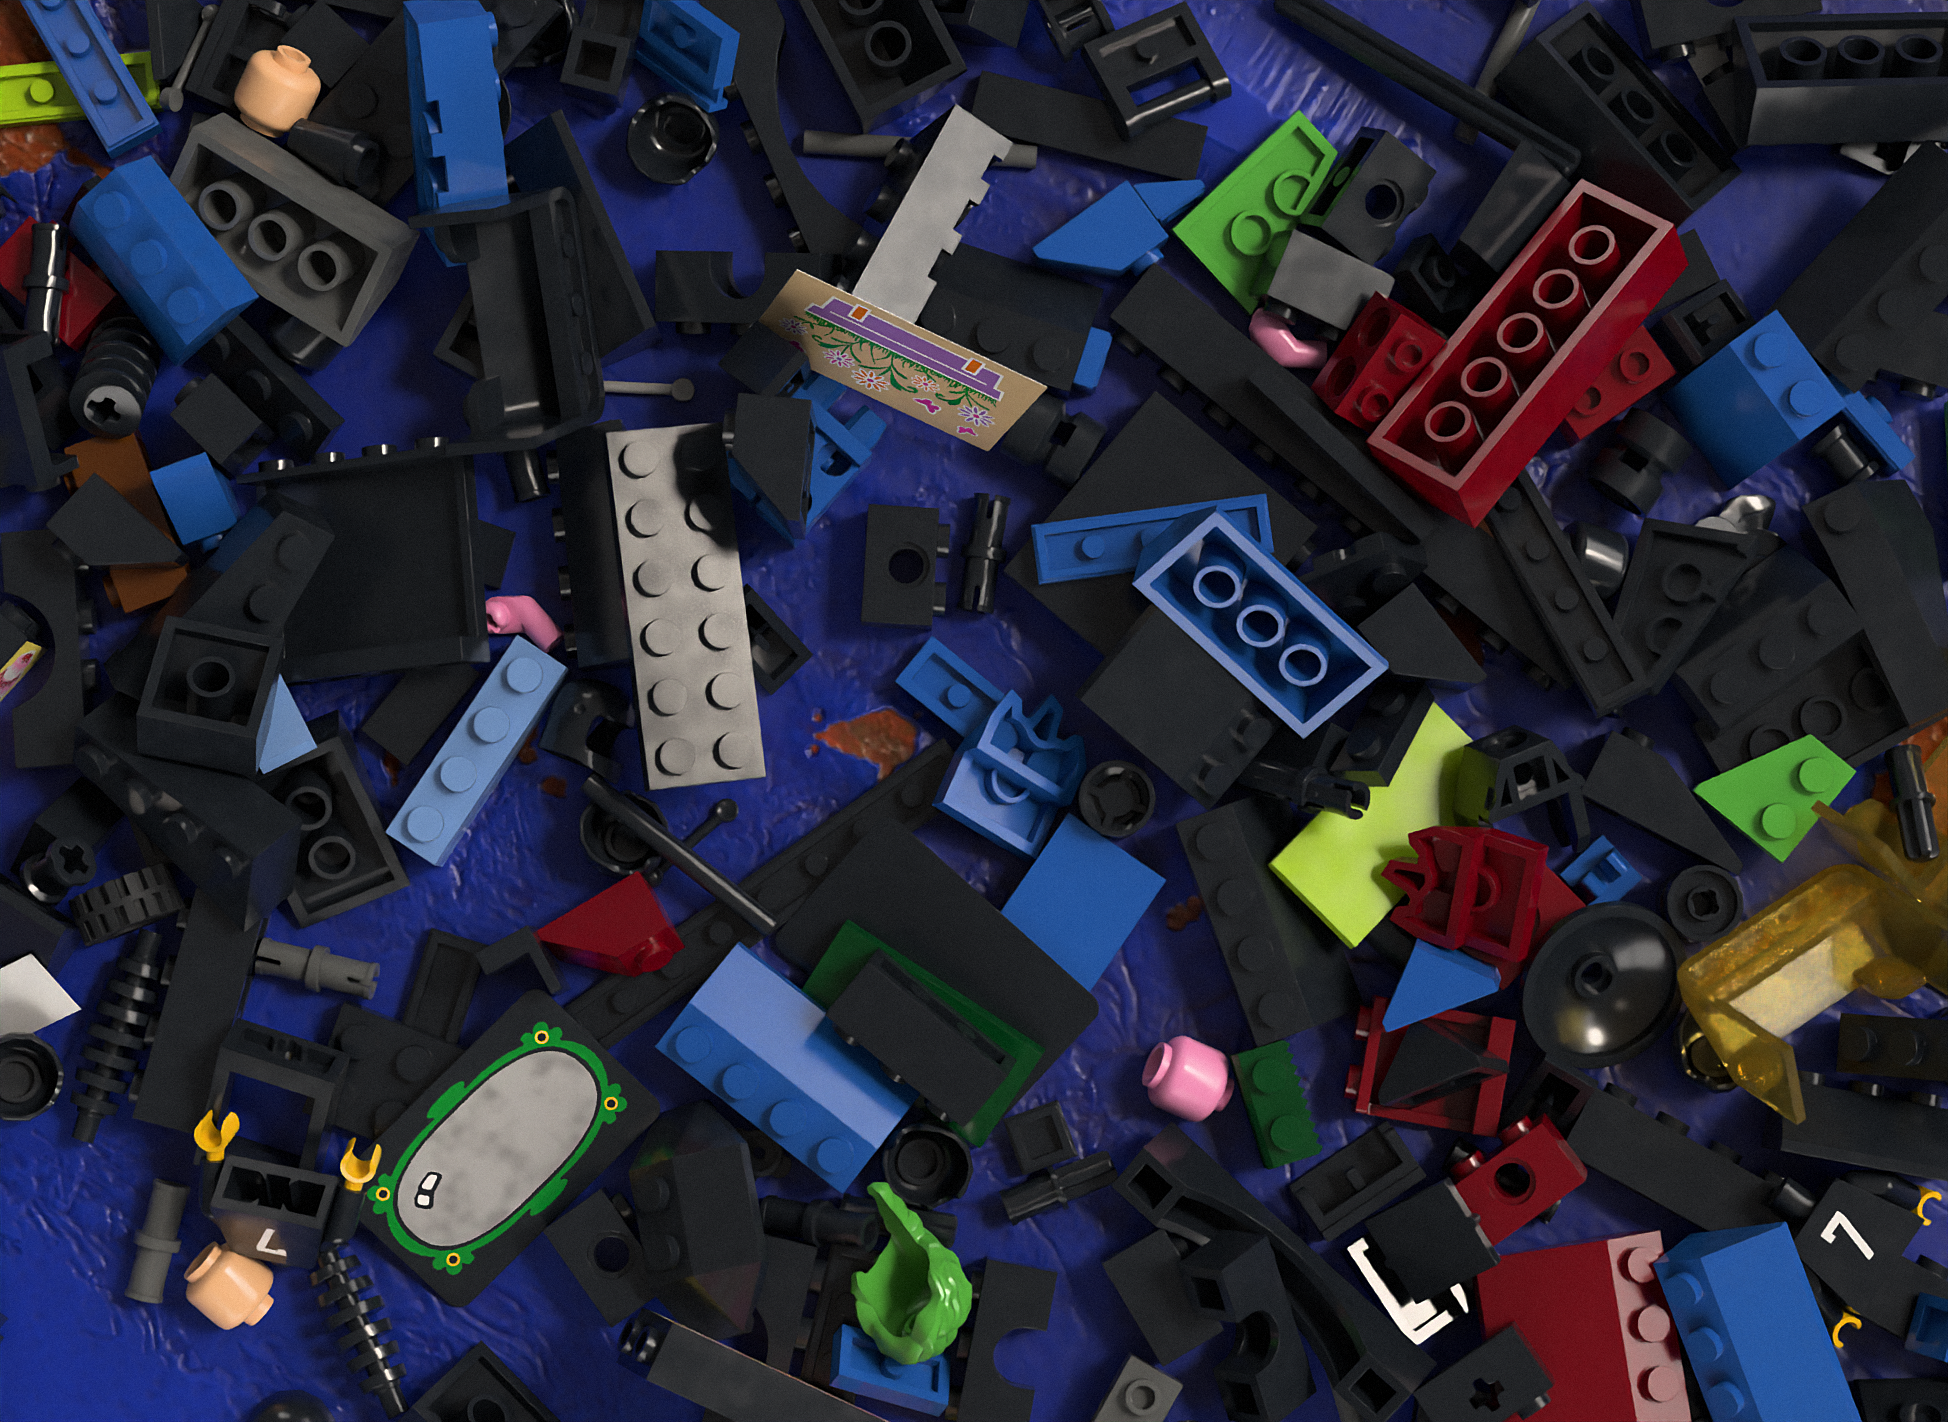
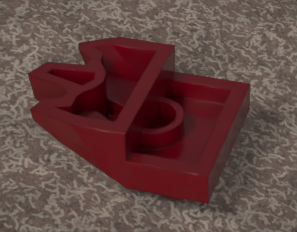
M1432 826L1409 833V844L1419 855L1418 858L1402 856L1391 859L1380 874L1407 892L1410 898L1408 904L1395 907L1389 920L1418 939L1451 950L1466 945L1516 963L1527 958L1549 846L1489 827Z

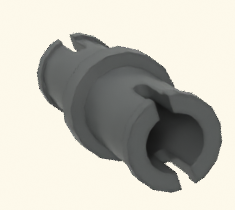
M267 937L262 939L257 952V956H261L263 959L262 961L257 960L255 962L256 974H266L304 983L305 990L319 993L322 988L360 996L367 1000H371L374 996L378 981H373V977H378L380 973L379 963H368L330 954L329 947L316 945L314 949H308L274 941L272 938Z
M153 1179V1188L143 1227L135 1231L133 1242L138 1247L128 1286L124 1292V1295L129 1298L156 1304L162 1303L163 1300L162 1294L172 1255L180 1251L182 1240L177 1235L187 1196L191 1190V1187L185 1184L165 1179Z

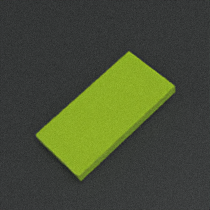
M1434 701L1389 787H1369L1370 804L1367 811L1351 806L1353 809L1362 811V818L1353 820L1339 814L1320 811L1267 864L1350 949L1356 947L1407 893L1380 874L1391 859L1402 856L1418 858L1419 855L1409 844L1408 834L1432 826H1455L1452 805L1464 745L1473 742V740Z

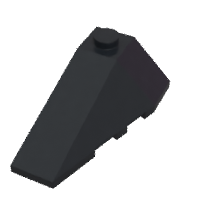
M1906 480L1857 481L1801 506L1799 533L1819 569L1832 580L1866 625L1858 639L1908 729L1948 712V612L1934 533L1930 522Z

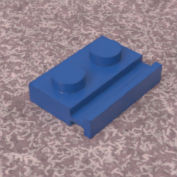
M645 0L639 36L644 39L643 49L636 51L635 59L678 91L688 94L698 106L708 113L727 108L728 100L722 97L724 87L731 85L740 33L694 0Z

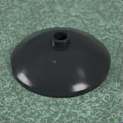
M1608 901L1592 904L1572 912L1543 935L1532 950L1524 966L1519 985V1009L1527 1032L1543 1051L1551 1053L1573 1067L1588 1069L1604 1068L1634 1058L1652 1046L1666 1032L1681 1008L1688 983V962L1684 946L1675 930L1661 916L1639 904ZM1594 963L1589 972L1582 974L1587 966Z

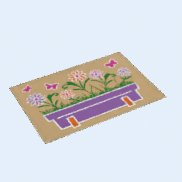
M798 269L758 320L809 358L811 370L987 452L1048 388L1037 381Z

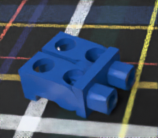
M815 373L792 397L811 400L817 422L805 537L813 525L850 486L859 473L872 462L871 450L877 445L887 427V424L866 405H863L843 426L828 411L847 392V388L843 384L820 373ZM726 451L731 490L752 508L760 498L740 475L735 460L728 458V451ZM762 500L756 504V513L791 546L796 548L802 540L793 539Z

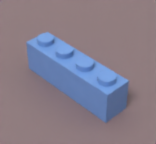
M517 635L385 833L432 864L443 867L572 671Z

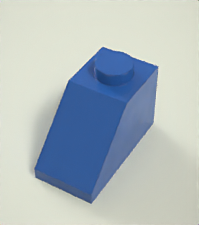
M1126 180L1034 246L1031 258L1038 267L1112 279H1121L1132 271L1135 277L1138 278L1144 275L1154 262L1159 264L1165 258L1160 250L1166 246L1169 236L1128 180Z
M204 452L150 472L154 486L182 544L192 551L200 548L202 555L215 553L220 548L218 543L243 518L225 468L211 455Z

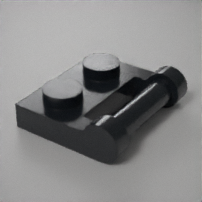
M1186 1L1085 43L1081 49L1080 55L1113 113L1116 128L1121 137L1127 142L1144 135L1146 127L1205 101L1209 100L1211 103L1216 104L1232 96L1229 78ZM1192 66L1195 67L1200 76V79L1137 106L1129 94Z

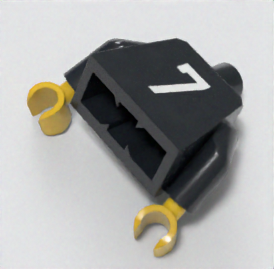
M212 1109L207 1112L194 1131L196 1143L206 1151V1155L200 1158L199 1206L204 1216L221 1229L233 1252L243 1256L270 1261L279 1268L296 1266L311 1269L315 1267L319 1252H332L353 1237L367 1194V1189L363 1187V1183L373 1178L381 1158L382 1150L379 1144H376L372 1159L362 1161L357 1159L352 1152L356 1138L354 1137L349 1140L340 1162V1170L346 1180L339 1182L338 1177L231 1154L225 1156V1147L239 1130V1118L234 1112H230L223 1121L220 1131L213 1125Z
M1850 1170L1843 1174L1840 1179L1827 1176L1814 1194L1788 1176L1776 1188L1768 1202V1206L1794 1223L1789 1231L1833 1345L1838 1348L1844 1346L1838 1340L1839 1329L1844 1324L1849 1323L1857 1330L1861 1328V1321L1850 1312L1862 1315L1921 1225H1930L1931 1220L1924 1218L1922 1207L1929 1198L1940 1202L1942 1195L1939 1192L1913 1184L1894 1172L1875 1170Z

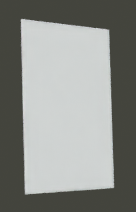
M32 954L0 969V1036L9 1032L33 1033L81 1010Z

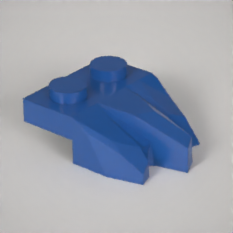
M1011 689L989 711L956 750L932 805L1024 862L1037 860L1058 809L1071 805L1086 771L1084 737L1076 734L1065 740L1056 737L1064 709L1053 694L1044 698L1026 718L1022 714V699Z

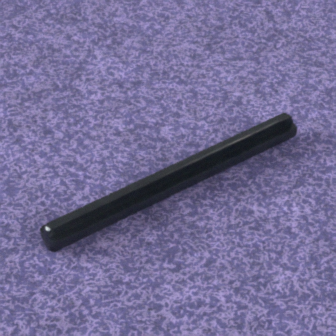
M1274 0V9L1280 15L1515 152L1521 141L1524 140L1532 145L1566 180L1572 176L1581 161V152L1577 148L1326 1Z

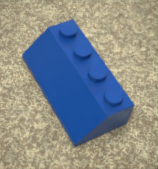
M1218 505L1182 514L1141 550L1132 584L1303 739L1388 669L1389 662Z
M738 942L689 1001L655 1047L843 1194L921 1093L909 1083L902 1085L889 1078L879 1067V1059L862 1045L855 1047L844 1041L834 1031L832 1027L833 1021L825 1016L827 1010L741 942Z
M1786 1222L1691 1233L1653 1263L1713 1422H1862Z

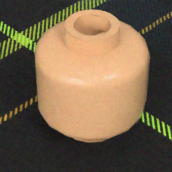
M286 45L278 46L276 51L261 50L254 53L247 63L234 94L235 104L241 111V120L248 127L263 135L282 137L285 132L291 131L293 125L299 119H307L321 88L319 77L309 68L310 58L303 52Z
M215 1241L210 1243L192 1261L184 1274V1278L189 1281L186 1290L188 1301L217 1326L225 1330L232 1329L242 1322H246L249 1326L255 1325L267 1313L274 1302V1299L268 1295L274 1278L271 1269L258 1258L243 1256L233 1252L227 1242L221 1246Z

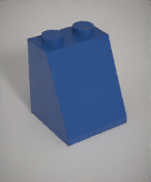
M1777 309L1734 339L1660 396L1661 400L1728 491L1848 406Z

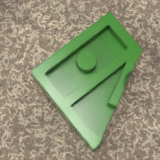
M1809 734L1695 785L1690 792L1780 864L1786 860L1857 771L1813 735Z

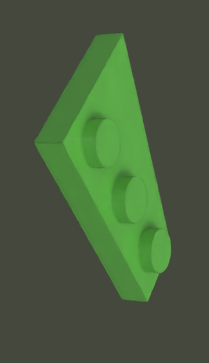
M1300 110L1294 111L1169 230L1247 316L1252 315L1259 302L1249 297V294L1275 232L1296 229L1298 225L1296 221L1320 188L1338 154L1336 149Z

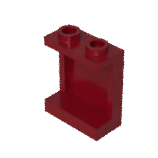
M1371 995L1369 1006L1359 1005L1353 1040L1363 1041L1359 1065L1349 1063L1343 1090V1098L1352 1100L1351 1112L1496 1138L1507 1073L1412 1110L1380 1105L1378 1091L1409 1025L1386 1032L1382 1021L1391 998ZM1451 1009L1422 1019L1447 1026L1503 1058L1509 1066L1516 1020Z

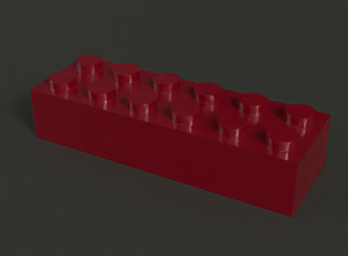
M1580 179L1366 440L1378 468L1399 488L1475 529L1689 265L1675 225L1598 186Z

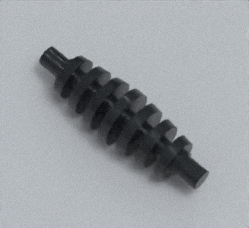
M140 928L132 953L129 952L127 957L118 955L114 963V967L126 971L123 980L108 977L103 986L104 989L118 993L116 1002L98 998L93 1007V1010L111 1016L108 1025L87 1020L84 1032L101 1038L103 1041L101 1047L81 1043L79 1055L95 1061L93 1070L79 1066L76 1067L74 1079L86 1083L88 1086L86 1092L72 1090L70 1103L77 1105L76 1110L79 1111L71 1134L72 1138L94 1143L101 1119H105L106 1115L115 1116L120 1107V1104L108 1100L110 1092L126 1094L131 1084L116 1077L118 1069L135 1073L141 1063L137 1059L123 1055L125 1047L141 1051L147 1050L148 1046L144 1044L145 1037L131 1033L133 1024L144 1027L148 1026L151 1014L138 1010L140 1002L143 1001L155 1005L158 1002L159 992L146 988L148 978L161 981L163 969L156 966L157 961L155 957L163 936L162 934Z
M347 1242L332 1252H319L316 1261L319 1270L310 1274L307 1279L310 1289L327 1284L329 1291L314 1299L317 1311L322 1312L337 1306L339 1312L321 1322L326 1334H331L347 1328L349 1334L335 1341L333 1346L339 1355L354 1349L357 1350L359 1356L348 1361L345 1365L351 1375L366 1370L369 1378L360 1382L358 1386L363 1395L373 1393L374 1397L378 1396L386 1416L390 1420L410 1409L400 1388L402 1384L400 1379L407 1376V1371L404 1363L391 1367L388 1359L400 1353L397 1340L383 1345L378 1340V1338L393 1330L390 1317L370 1323L368 1318L385 1308L386 1305L381 1295L360 1301L359 1295L370 1290L375 1285L369 1275L353 1280L350 1279L348 1274L360 1268L362 1264L356 1255L341 1259L338 1252L350 1245Z

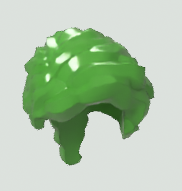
M873 1182L867 1187V1190L875 1198L879 1213L883 1217L886 1229L891 1233V1237L884 1251L875 1257L873 1266L866 1274L859 1271L851 1276L850 1293L855 1298L856 1318L862 1330L875 1340L878 1349L885 1357L895 1359L902 1365L926 1362L928 1359L943 1353L945 1348L956 1338L958 1328L965 1322L971 1310L972 1284L966 1279L956 1254L952 1250L946 1249L931 1232L923 1227V1222L917 1213L907 1209L904 1201L893 1193L889 1184L886 1182Z

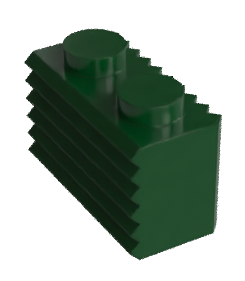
M1277 1040L1260 1047H1253L1228 1055L1263 1166L1268 1170L1320 1154L1323 1148L1322 1145L1316 1143L1319 1134L1312 1131L1316 1123L1308 1120L1312 1112L1305 1109L1308 1100L1301 1097L1305 1089L1298 1086L1301 1077L1294 1074L1298 1066L1290 1063L1294 1055L1287 1052L1290 1043L1284 1040Z

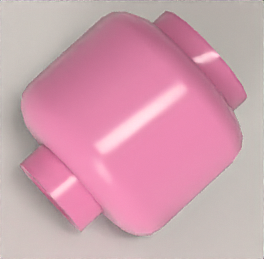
M1187 1036L1174 1037L1167 1044L1159 1042L1150 1053L1142 1074V1083L1148 1087V1097L1155 1107L1189 1122H1200L1207 1118L1213 1110L1222 1111L1228 1104L1234 1089V1080L1228 1077L1229 1062L1226 1056L1221 1051Z

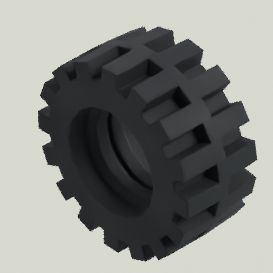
M168 863L157 864L123 875L118 879L89 889L68 901L85 946L100 944L137 931L142 927L170 917L185 907Z

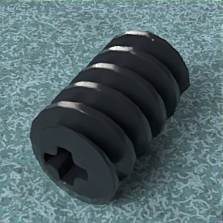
M114 314L103 319L94 328L69 396L71 413L78 424L89 433L106 439H121L130 436L138 429L164 355L163 349L135 314Z

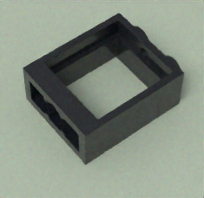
M237 1018L219 1048L204 1116L212 1109L213 1125L221 1131L223 1121L227 1115L236 1073L315 1098L301 1156L237 1135L225 1147L224 1155L231 1154L322 1173L351 1054ZM198 1144L193 1164L200 1166V1158L206 1155V1151L200 1148Z

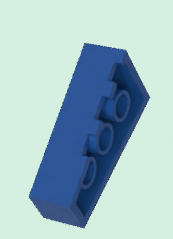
M478 0L404 1L403 15L416 214L451 203L508 194L504 141L498 102L501 100V86L497 70L494 67L492 48L498 45V31L493 13L491 11L486 12ZM434 227L422 228L446 267L467 264L452 263L445 253L441 252L437 247Z

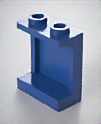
M1068 813L1001 913L1090 992L1166 882V879Z

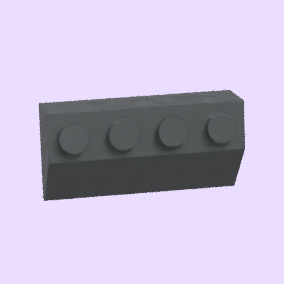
M224 112L193 126L169 179L256 293L346 348L353 343L398 282L421 232L416 229H410L409 225L347 187H343L329 176Z

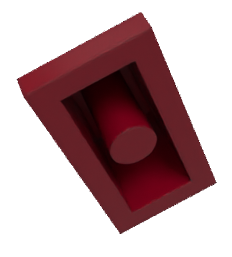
M636 871L536 931L541 941L561 962L630 977H636L643 972H652L662 968L672 959L673 954L685 948L656 892L639 871Z

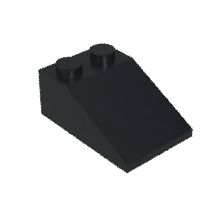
M1152 603L1074 694L1164 776L1208 811L1284 723L1277 714Z
M339 709L305 722L317 748L265 774L262 773L259 767L256 777L245 775L303 819L293 893L287 897L302 929L410 885V878L395 840L385 833L389 825L363 759Z

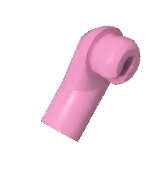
M1264 307L1257 309L1252 314L1251 323L1248 328L1251 341L1281 366L1291 369L1322 370L1327 362L1326 342L1296 340L1285 323L1262 312Z
M525 595L496 596L485 601L488 633L490 634L526 633L536 646L546 654L555 649L564 640V632L532 597Z

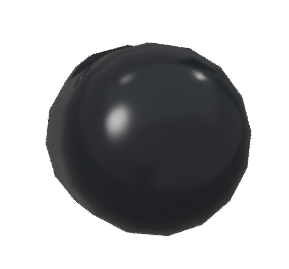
M590 678L574 679L566 683L559 690L537 747L556 757L591 769L606 781L617 785L624 766L611 760V753L621 731L625 729L635 730L634 702L627 693L612 684ZM598 717H603L604 720L587 737L593 721Z

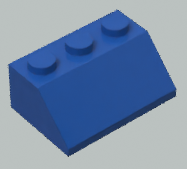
M151 155L116 167L77 202L68 227L176 367L188 360L259 297Z

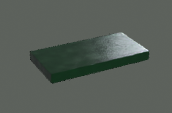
M847 919L802 988L804 993L828 1011L868 960L880 948L1017 1060L1006 1079L965 1128H962L954 1120L946 1122L938 1118L926 1106L924 1102L926 1097L922 1094L913 1103V1105L934 1119L955 1128L960 1136L981 1148L1043 1055L1045 1048Z

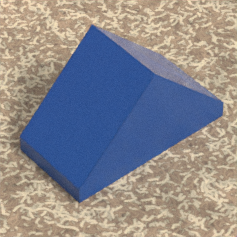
M1417 938L1382 1021L1386 1032L1497 992L1501 981L1497 966L1458 949L1451 950Z

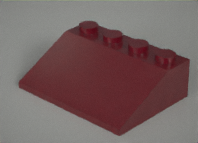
M1660 1230L1625 1231L1499 1254L1501 1261L1498 1265L1472 1277L1482 1342L1515 1320L1556 1379L1554 1386L1546 1391L1552 1399L1547 1405L1524 1420L1515 1412L1502 1422H1692L1676 1324L1653 1263L1664 1255ZM1498 1380L1489 1384L1494 1406L1500 1404L1497 1396L1503 1387Z

